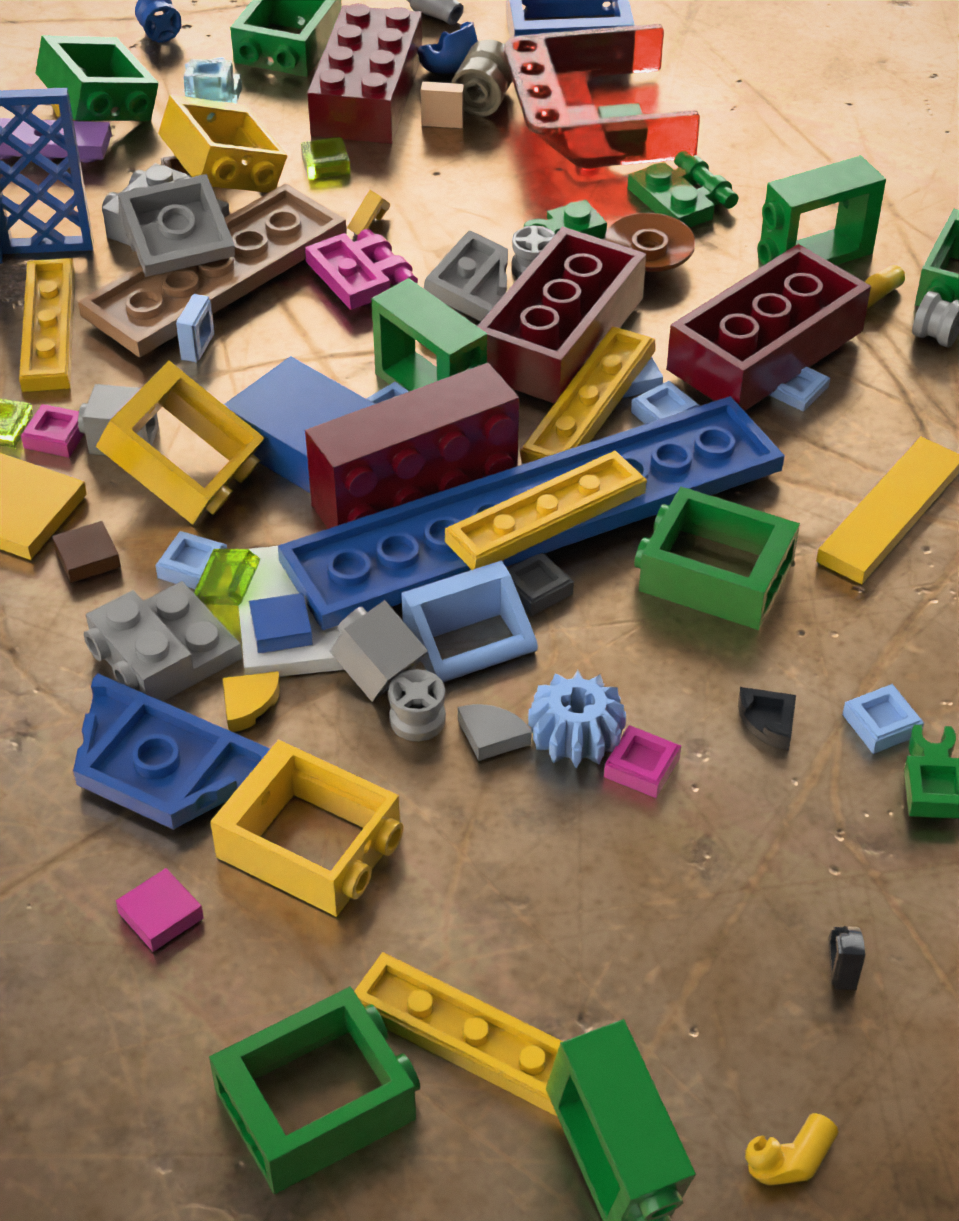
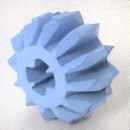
M579 670L576 671L572 679L567 680L555 673L550 685H538L537 692L534 695V702H532V708L529 709L528 725L531 726L536 750H549L553 763L564 757L571 758L575 768L578 767L582 758H588L600 764L604 752H613L615 747L619 745L622 729L625 728L626 712L624 711V705L620 703L621 698L618 695V687H604L605 684L601 674L590 680L583 679Z

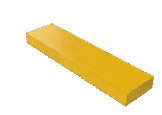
M73 258L27 261L19 373L22 392L70 389L75 289Z
M612 326L520 449L521 462L526 464L590 443L627 392L631 383L655 353V338Z
M920 436L819 547L816 562L862 585L959 474V454Z
M614 450L445 528V543L471 570L503 561L644 494L647 479Z
M384 952L380 954L354 992L364 1007L372 1004L377 1009L387 1030L557 1116L547 1094L546 1086L560 1042L563 1041Z

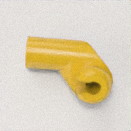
M891 265L865 280V283L871 286L867 309L885 295L903 285L905 272L900 266Z
M812 1113L807 1118L793 1143L780 1144L776 1138L770 1137L766 1140L763 1135L755 1137L750 1141L745 1150V1159L748 1162L750 1174L757 1181L768 1186L808 1181L815 1175L838 1136V1127L824 1115Z

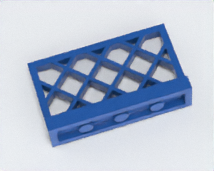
M68 88L0 90V106H3L15 115L4 128L0 126V145L4 142L23 155L12 167L0 160V174L3 175L0 179V264H2L4 254L93 250L94 238ZM59 104L61 116L50 126L31 113L38 105ZM23 121L43 134L31 147L12 134ZM62 128L64 135L59 132ZM50 140L67 151L68 155L59 165H56L39 153ZM30 161L49 173L39 185L20 173ZM69 167H70L71 174H69V173L66 171ZM57 180H60L74 190V195L66 203H63L47 192ZM11 181L30 193L20 205L3 195L2 191ZM38 199L56 211L46 223L28 212ZM75 206H77V211H78V212H76L75 210H73V208H74ZM64 218H67L81 228L82 235L64 236L54 228ZM20 219L37 232L31 238H12L10 228Z

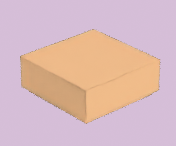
M422 82L420 90L421 126L463 128L464 84Z

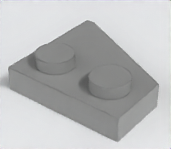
M468 230L425 278L423 288L445 304L482 321L506 293L508 248L472 230Z

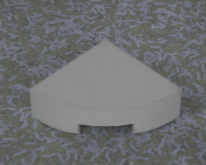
M484 704L458 707V722L478 761L531 745L532 731L514 713L500 707Z

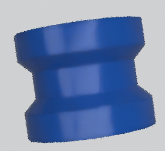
M171 0L137 1L135 16L146 35L152 41L159 43L167 42L179 33L182 27V18ZM161 11H162V13H163V14H161V15H154L155 13L161 12Z

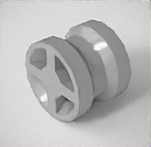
M533 225L525 226L513 233L511 246L515 254L511 260V269L517 278L520 277L555 236L553 231L543 226Z
M927 292L917 310L912 334L920 338L931 336L936 338L940 345L948 348L951 347L959 334V300L950 303L942 300L939 293Z
M414 669L397 675L390 683L388 690L391 706L389 719L392 730L399 737L409 741L419 742L435 737L444 728L446 720L444 708L445 687L443 681L436 674L427 670Z

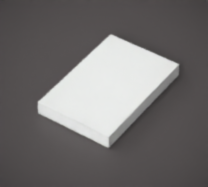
M278 546L233 550L245 675L278 671L279 677L345 670L329 652L341 632L337 629V626L322 631L307 605L313 645L258 653L249 601L297 594L299 592L278 560Z

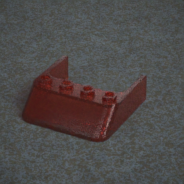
M659 23L520 35L508 39L505 43V59L527 127L580 169L594 170L598 167L672 161L679 152L684 150L692 156L697 155L700 115L697 110L609 118H599L587 82L599 76L659 71L662 66L664 29Z

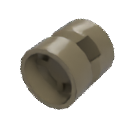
M484 39L472 45L451 84H464V111L466 113L481 117L490 115L498 109L518 72L516 56L507 45L498 40Z

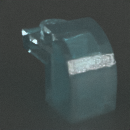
M190 58L183 76L185 97L237 104L242 91L241 74H233L232 60ZM210 113L207 119L213 118L214 113Z

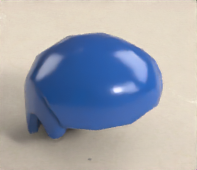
M464 22L461 24L460 30L450 34L444 31L440 36L438 44L419 46L417 54L421 65L433 73L443 75L456 74L472 45L478 42L474 22Z

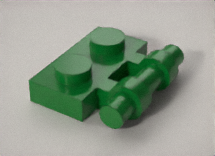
M685 150L679 152L674 159L675 165L679 168L673 169L665 161L628 174V189L653 212L674 217L685 223L689 228L712 220L715 205L721 203L725 208L731 209L739 200L738 194L732 190V184L720 174L714 175L709 171V165L700 156L690 155ZM698 184L701 187L696 189L693 185Z

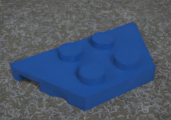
M97 673L91 685L93 698L90 713H85L82 727L84 741L77 750L73 772L76 785L171 829H175L228 801L270 748Z

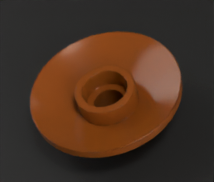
M636 213L624 216L612 223L605 234L606 241L646 253L645 271L647 272L676 268L688 261L695 250V237L692 230L682 221L659 213Z

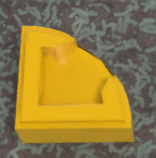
M369 190L348 224L347 229L357 235L364 229H370L369 227L374 219L381 221L391 207V203Z
M278 671L223 678L229 731L238 732L256 724L255 719L262 715L270 706L276 704L280 694Z

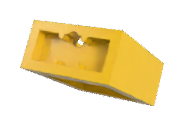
M169 95L158 134L191 177L207 174L211 186L265 193H269L277 188L288 155L246 105ZM210 113H214L213 118L207 119Z
M168 361L109 421L95 447L193 525L205 510L214 515L222 507L233 492L227 487L233 479L242 484L260 462L254 456V453L264 440V437L172 362ZM162 407L229 460L205 488L137 434Z
M279 739L210 821L216 858L335 917L339 915L351 898L358 899L363 894L370 881L372 869L383 855L389 856L395 851L404 830V825L400 822L399 795ZM293 795L363 828L331 871L260 837Z

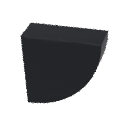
M740 687L738 710L745 726L763 742L780 749L789 750L796 695Z
M853 926L834 927L828 937L831 984L834 985V989L857 990L865 959V946L861 929Z

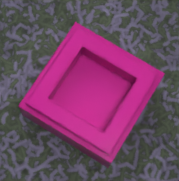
M41 404L21 434L23 448L69 458L85 434L80 433L78 428L79 411Z
M629 725L621 737L619 745L615 747L605 763L604 777L657 798L680 759L681 745Z
M167 868L116 900L118 913L153 952L204 918L202 906Z

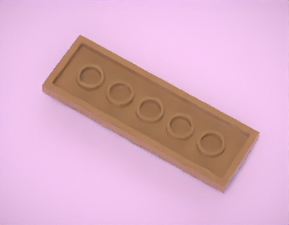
M284 183L224 218L235 245L234 257L145 277L140 265L78 301L80 316L138 357H141L178 335L176 322L193 294L209 296L213 314L306 259L305 247L342 233L347 234L346 219L289 184Z

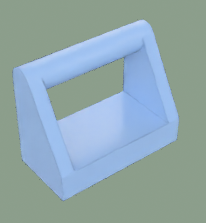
M502 561L402 592L403 622L428 650L421 662L427 671L436 674L443 683L538 650L537 640L511 574ZM501 615L513 634L511 637L443 660L433 638Z

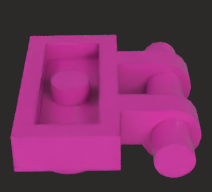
M370 229L362 230L355 242L345 233L305 247L306 262L350 310L372 302L371 298L389 289L390 283L397 285L410 278L418 284V278L412 273L411 264L403 256L395 255L392 252L391 244L382 235L374 234Z

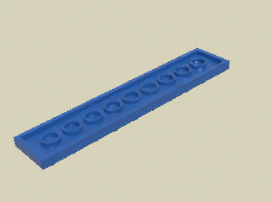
M729 396L278 545V560L297 591L304 594L305 604L323 631L338 626L344 618L359 607H363L368 612L384 600L392 607L402 603V592L470 571L471 569L445 543V528L614 450L647 479L645 493L503 560L502 562L505 567L524 561L534 555L544 554L656 515L662 504H671L680 486L707 495H713L782 471L785 455L737 402Z

